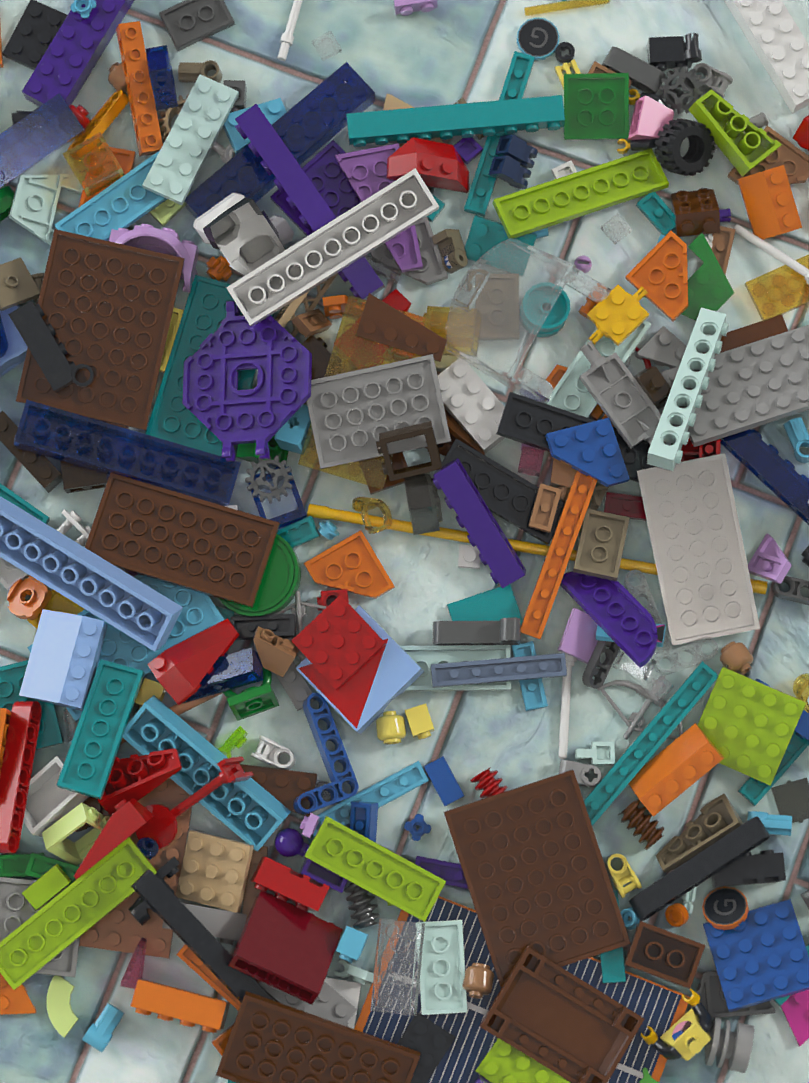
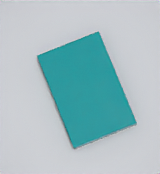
M510 584L504 588L500 586L447 604L452 621H500L501 618H520V627L523 621Z

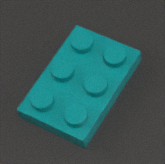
M475 215L465 245L466 256L469 260L524 277L537 235L529 233L509 240L502 223Z

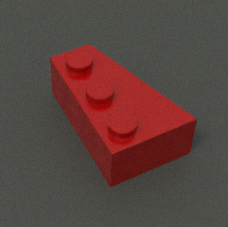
M266 856L261 858L250 880L255 883V889L263 892L269 890L275 893L276 898L285 902L289 900L295 903V907L306 912L308 910L318 912L330 886L322 885L312 880L311 877L302 875Z

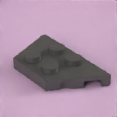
M717 971L703 972L696 993L700 995L699 1003L704 1005L712 1018L775 1013V1009L769 1001L729 1012Z

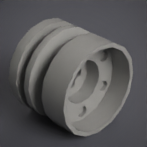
M714 1017L709 1031L711 1040L704 1048L705 1064L712 1066L715 1056H717L716 1067L721 1068L726 1058L729 1059V1070L745 1073L753 1046L754 1026L738 1023L734 1032H731L729 1020H725L721 1029V1019Z

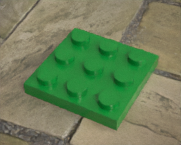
M629 73L564 74V140L628 139Z

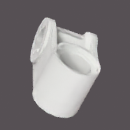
M260 735V742L255 752L251 753L252 757L283 770H289L295 765V756L289 749ZM285 753L289 754V763L285 765L280 764L279 757Z

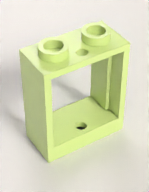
M81 803L42 832L45 848L70 864L78 866L85 859L110 817L99 813L94 807ZM85 823L95 827L76 842L67 839L69 835Z

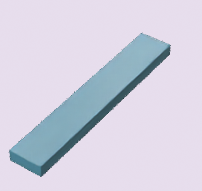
M420 762L413 763L317 815L320 817L312 839L307 838L309 843L311 844L325 816L344 826L350 824L352 801L378 803V808L428 782L429 779Z

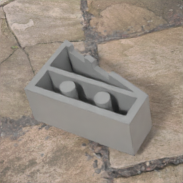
M183 903L214 937L220 938V943L233 945V941H239L245 926L246 914ZM163 921L162 928L171 929V928Z

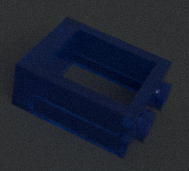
M167 45L147 48L148 71L157 110L178 107L175 81Z
M261 473L256 474L255 480L260 476ZM266 474V481H273L270 475ZM294 480L289 481V483L293 487L291 490L298 509L269 519L279 522V529L307 517ZM257 496L254 498L259 515L262 518H266L260 498Z

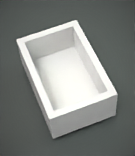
M56 756L30 779L23 823L32 835L43 837V831L89 797L57 787L66 758Z

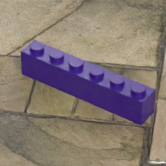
M456 458L444 465L442 469L436 470L433 474V482L438 490L442 489L446 496L444 500L447 506L455 510L458 515L456 516L458 524L461 528H466L469 533L467 535L469 542L473 547L477 546L480 551V560L485 566L488 564L492 571L490 575L495 584L499 583L504 588L525 576L526 569L460 460Z

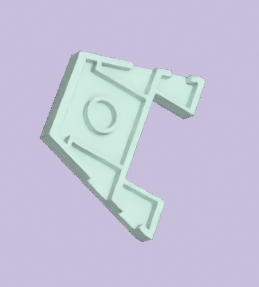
M86 174L20 175L9 218L51 246L54 234L52 224L60 190L64 189L82 194Z

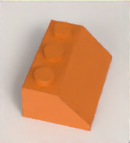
M784 165L737 179L753 234L763 240L802 228Z

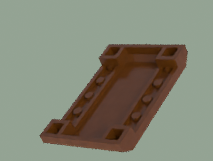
M526 946L479 1026L571 1083H607L642 1025L644 1018Z

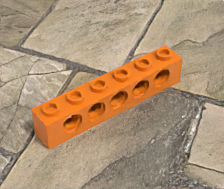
M140 21L121 23L116 28L139 157L153 155L161 150L163 143Z

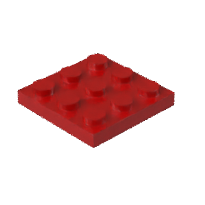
M341 595L291 640L336 690L342 687L386 645L380 636Z

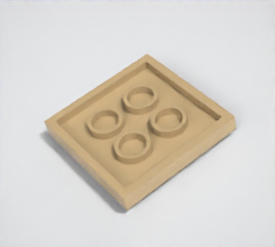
M189 830L176 896L181 899L239 913L241 911L254 845Z

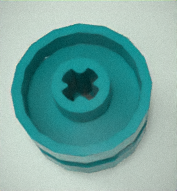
M540 283L533 286L526 293L519 310V318L523 328L531 335L537 337H550L557 334L563 328L568 318L570 300L564 290L552 283Z

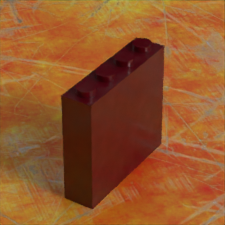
M260 891L252 905L229 966L312 1005L321 992L343 929L331 922L316 917L312 913L301 910L291 903L282 901L270 893Z

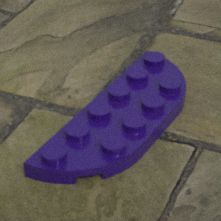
M573 571L565 573L560 586L639 668L648 663L655 653L658 639L656 623L651 614L618 581Z

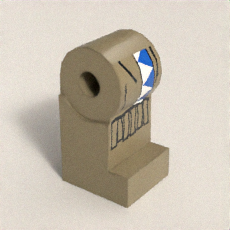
M444 229L431 237L433 244L439 247L442 265L447 272L454 273L467 265L466 251L459 230Z

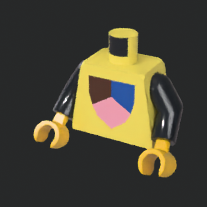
M690 989L692 992L690 998L682 994V998L689 1005L694 1006L693 1009L691 1008L660 1039H658L657 1034L650 1026H647L651 1032L649 1036H644L640 1033L647 1044H654L653 1047L668 1060L682 1058L688 1061L696 1053H699L711 1040L709 1031L713 1022L712 1017L704 1005L699 1003L700 995Z

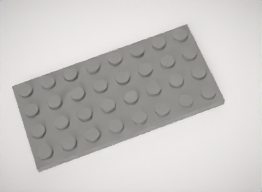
M809 325L715 354V368L713 372L709 371L707 377H710L707 390H702L703 400L701 407L695 409L696 420L694 426H689L687 432H690V441L693 447L809 410ZM679 366L661 372L671 388Z
M725 453L682 461L680 464L676 463L673 471L660 467L638 470L637 474L672 646L760 629Z

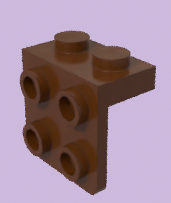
M713 189L682 190L671 194L675 213L676 235L678 237L694 236L700 233H720V211Z

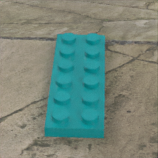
M100 659L57 782L58 788L97 799L102 798L144 676V671Z

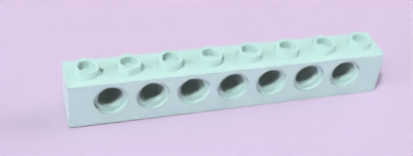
M705 308L700 309L648 450L647 464L671 471L674 470L676 463L680 464L683 456V451H681L682 445H687L690 432L687 431L689 426H694L696 420L695 409L701 407L703 400L702 390H707L710 377H707L709 371L713 372L715 368V354H720L723 343L720 341L721 337L726 336L729 324L726 323V314Z

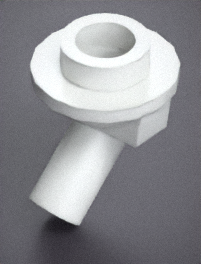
M215 141L211 148L220 154L221 160L228 165H235L240 158V153L235 155L231 144L225 148Z

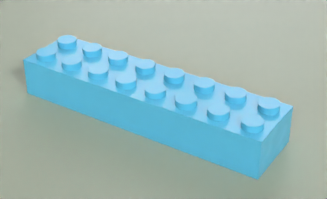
M152 696L142 705L127 724L122 737L142 755L176 748L182 769L170 778L190 795L219 776L221 770L217 763L227 758L155 696ZM252 778L245 781L223 784L199 801L202 806L247 844L254 845L253 849L257 852L291 813L288 808Z

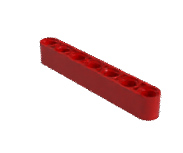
M16 701L12 706L0 773V853H15L19 848L42 715V708L38 701Z

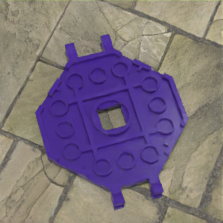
M228 301L226 302L227 315L220 323L222 325L214 334L211 333L199 345L200 348L192 357L189 356L184 361L182 404L223 443L221 457L226 458L227 462L236 461L235 444L256 443V456L260 455V459H270L268 441L311 397L312 354L271 315L252 327L244 315L239 316L240 309L236 306V302ZM258 369L257 386L254 389L238 390V371Z

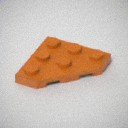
M670 231L625 277L637 290L642 286L648 292L645 297L672 322L688 307L687 244L674 232Z
M361 530L304 563L316 584L339 590L347 589L348 592L374 599L395 588Z

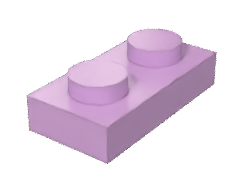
M394 0L395 15L406 16L416 11L430 12L437 8V0Z
M311 813L309 817H304L300 829L303 830V836L312 839L320 820L319 816Z

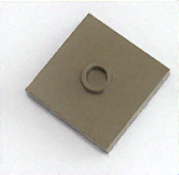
M21 257L0 265V311L40 296V290Z

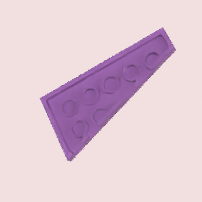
M399 143L335 155L338 164L360 202H363L396 181L387 179V158L399 149ZM415 224L385 243L401 273L423 269Z

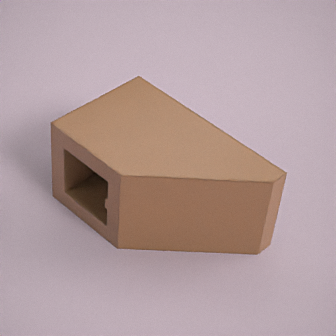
M258 626L253 641L263 668L284 677L295 659L296 645L288 639L275 635L271 630Z

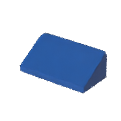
M352 801L349 828L375 843L378 803Z

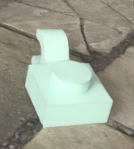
M591 742V749L575 750V759L591 758L592 765H614V742Z
M339 960V963L343 964L345 969L341 973L335 971L334 974L336 976L347 978L353 975V981L366 985L367 981L375 984L378 977L377 974L353 966L348 961Z

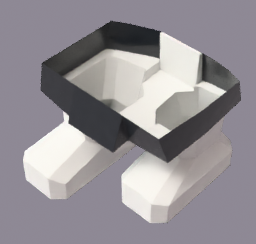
M234 192L195 219L193 226L202 238V241L206 244H211L215 249H220L230 264L229 266L242 276L247 275L285 251L284 245L292 241L294 235L285 218L277 215L269 218L264 210L260 211L253 199L245 198L244 195Z

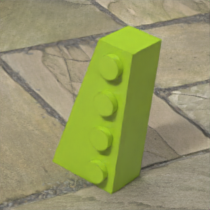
M711 89L695 101L688 110L699 123L704 124L705 128L711 131L709 136H713L715 144L743 177L773 154L782 144L766 135V131L762 128H757L749 121L748 117L734 110V106Z

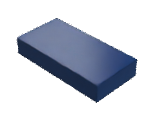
M444 756L424 766L444 806L464 797Z

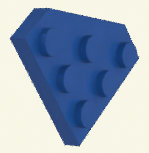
M610 418L546 434L545 437L553 458L564 461L571 465L573 469L586 476L593 477L600 481V484L610 487L630 480Z

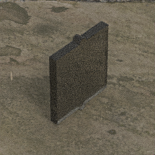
M807 778L793 782L788 780L786 784L771 788L779 815L792 816V823H802L803 820L809 818V783Z

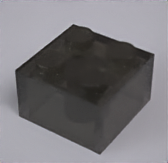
M430 472L404 478L413 535L440 531L439 522L443 521L440 498Z

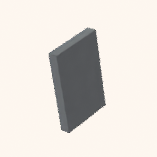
M185 0L159 12L177 51L235 25L224 0Z

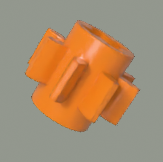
M220 255L217 259L212 256L206 263L209 268L206 273L212 279L227 281L232 276L230 264L223 256Z

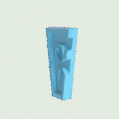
M281 98L258 104V107L274 129L288 120V113ZM251 107L229 113L223 125L235 155L241 153L242 149L251 142L248 138L244 140L235 126L238 123L235 118Z

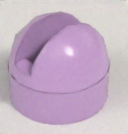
M585 255L577 257L574 262V268L580 274L588 273L592 266L590 258ZM578 261L587 262V263H589V264H588V265H587V264H581V263H578Z

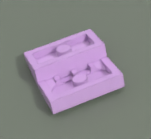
M573 608L558 651L588 664L598 642L596 640L598 624L587 613Z

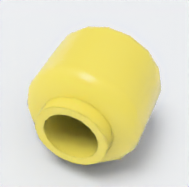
M396 711L383 712V716L376 720L377 737L384 744L401 743V739L405 738V719L401 715H396Z

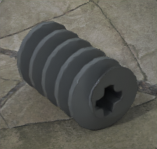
M350 883L344 889V892L351 893L346 900L354 902L348 907L349 910L356 911L351 915V919L358 920L353 924V928H365L380 924L381 922L374 921L380 916L379 913H372L377 908V905L370 904L375 899V896L368 895V891L354 883Z

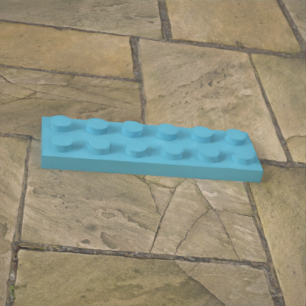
M160 150L54 225L55 228L61 231L109 241L112 229L128 228L166 201V198L148 191L142 186Z

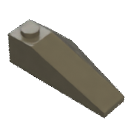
M725 794L706 804L700 810L702 814L694 822L690 820L685 825L687 829L680 836H674L657 853L656 858L664 873L678 868L744 824Z

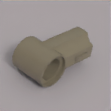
M215 61L179 63V82H196L199 74L218 83L222 80V72ZM216 70L213 76H207L208 71Z

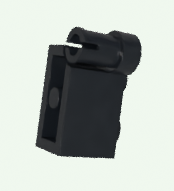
M691 33L686 34V42H684L683 36L650 37L647 43L648 64L661 71L676 67L682 69L684 66L691 68L692 63L702 60L698 41L699 35L693 33L691 38Z

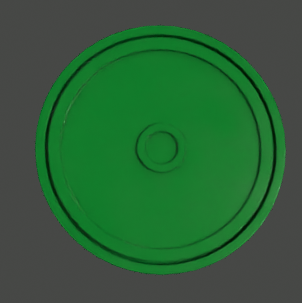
M277 534L253 608L221 598L219 600L227 608L241 616L273 615L284 609L293 600L295 592L300 585L301 567L296 552L284 538Z

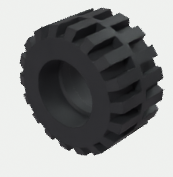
M682 118L669 121V125L665 124L663 126L664 130L659 131V139L655 140L657 145L655 154L659 155L656 158L657 161L669 172L684 176L696 175V172L701 173L704 171L703 167H707L710 164L708 160L713 158L711 152L715 150V145H712L714 138L709 136L711 131L705 128L704 124ZM687 137L689 148L687 153L681 157L680 147L683 140Z

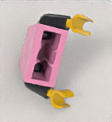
M635 88L629 90V94L635 96L634 98L629 97V104L635 105L628 137L631 142L619 139L617 144H625L626 147L624 149H617L618 153L625 154L629 149L632 151H642L657 147L655 140L659 139V131H663V126L665 124L669 125V121L673 120L674 111L668 108V105L659 95L643 92L639 94Z

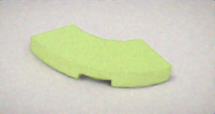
M54 975L47 992V1011L52 1025L65 1038L79 1020L73 1013L70 1004L71 994L75 986L62 976Z

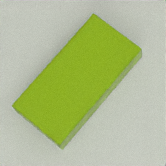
M56 864L24 890L22 894L34 909L38 910L68 885L71 879Z

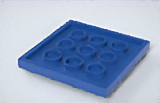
M791 899L748 911L745 921L739 923V926L734 929L721 930L714 928L709 922L703 924L729 1012L809 990V955Z

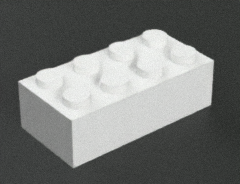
M461 356L438 375L444 408L486 454L505 438L496 434L504 405Z

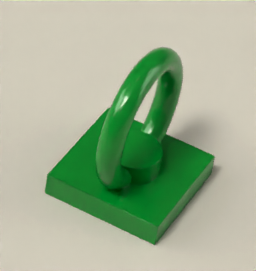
M242 653L235 655L223 665L220 671L219 685L221 691L227 697L229 707L237 721L279 706L277 697L270 686L272 673L263 668L260 657L256 654ZM242 662H252L258 665L263 673L261 686L246 688L240 694L233 692L228 684V676L232 668Z

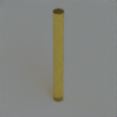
M569 0L524 7L525 16L606 4L609 3V0Z

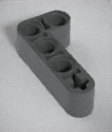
M501 618L500 621L433 622V645H519L521 642L520 618Z

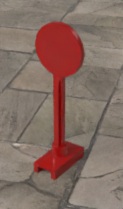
M242 756L226 758L217 763L221 770L219 776L171 810L162 804L146 806L145 808L152 812L154 817L135 831L142 844L151 849H161L170 845L177 834L176 818L223 784L245 781L253 776L252 771L244 772L240 766L244 758Z

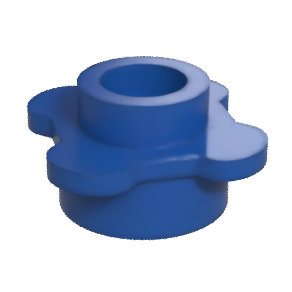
M416 814L412 821H407L404 825L405 830L411 833L414 841H419L421 836L431 831V826L426 824L421 814Z

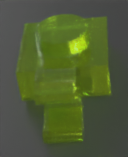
M239 726L218 750L225 752L227 758H232L231 751L236 747L239 749L248 740L246 738L248 733Z

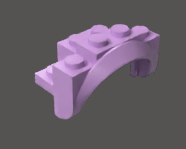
M149 224L135 225L134 230L131 231L125 228L111 230L110 242L184 258L180 279L184 280L182 290L190 293L195 275H198L196 264L199 249L194 242L189 240H182L180 242L179 235L175 230L170 228H163L161 230Z

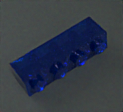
M251 647L219 657L212 666L214 668L210 674L207 673L199 683L201 687L183 703L263 681V667L258 653Z

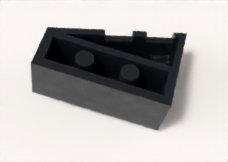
M774 850L760 851V855H751V852H748L713 875L712 886L715 888L785 881L786 873L783 852L774 853Z

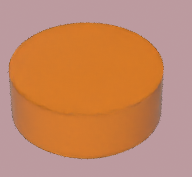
M680 903L670 905L665 911L667 922L674 927H680L688 921V911Z

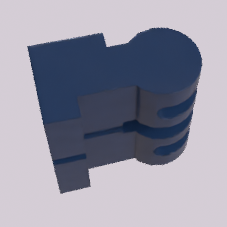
M514 134L500 136L495 152L498 156L493 158L488 175L500 178L515 188L526 189L528 181L524 178H530L531 171L526 168L534 167L535 162L530 158H536L538 150L527 145V142Z

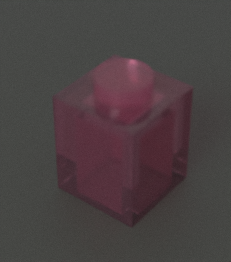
M523 446L518 473L539 477L544 450Z

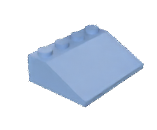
M43 609L19 696L83 711L108 627L106 622L86 616Z

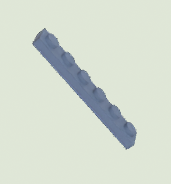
M565 653L431 664L433 688L567 676Z

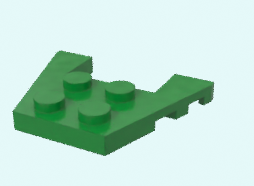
M700 233L688 246L704 264L688 279V307L681 313L695 321L701 308L718 311L734 294L703 233Z

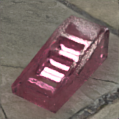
M141 938L138 942L120 986L135 989L137 980L143 978L146 938Z

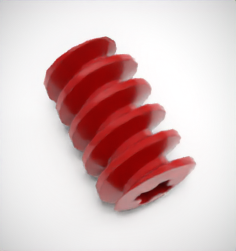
M490 768L470 780L471 783L479 782L475 787L476 791L484 790L480 794V798H487L502 793L507 789V786H499L503 780L502 778H494L498 773L497 770L490 771Z

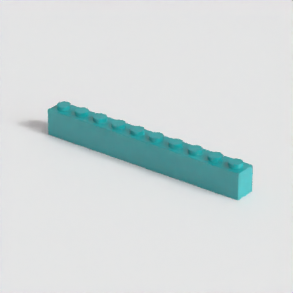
M562 95L347 114L349 145H354V147H364L371 143L386 145L388 142L394 141L403 144L413 137L431 140V138L448 140L452 139L453 136L471 138L476 134L493 136L499 132L515 134L517 131L522 130L537 132L539 129L548 128V130L554 131L564 127L565 123Z

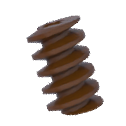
M637 799L618 815L623 814L622 823L629 821L628 830L635 828L634 837L642 835L639 843L647 841L648 843L644 849L648 850L663 837L664 827L656 829L658 820L650 822L651 813L644 815L646 807L638 808L640 800Z

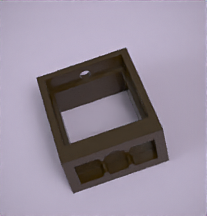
M431 421L379 433V441H376L379 454L384 456L385 461L381 462L384 475H389L390 481L442 469V462ZM425 435L431 462L394 470L387 443Z

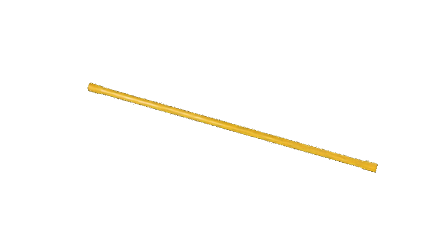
M309 504L307 517L331 519L470 543L467 531L332 509L315 504ZM508 539L514 551L546 556L549 545ZM572 550L569 560H576L577 550ZM621 559L619 569L658 575L656 564ZM750 579L753 593L765 595L768 582Z

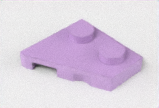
M766 534L750 560L748 570L750 574L781 584L792 565L774 538Z

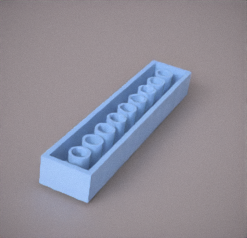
M0 496L1 558L154 652L165 645L183 609L182 606Z

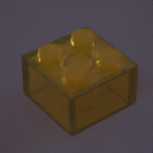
M100 132L63 153L66 163L87 197L124 176L122 167Z

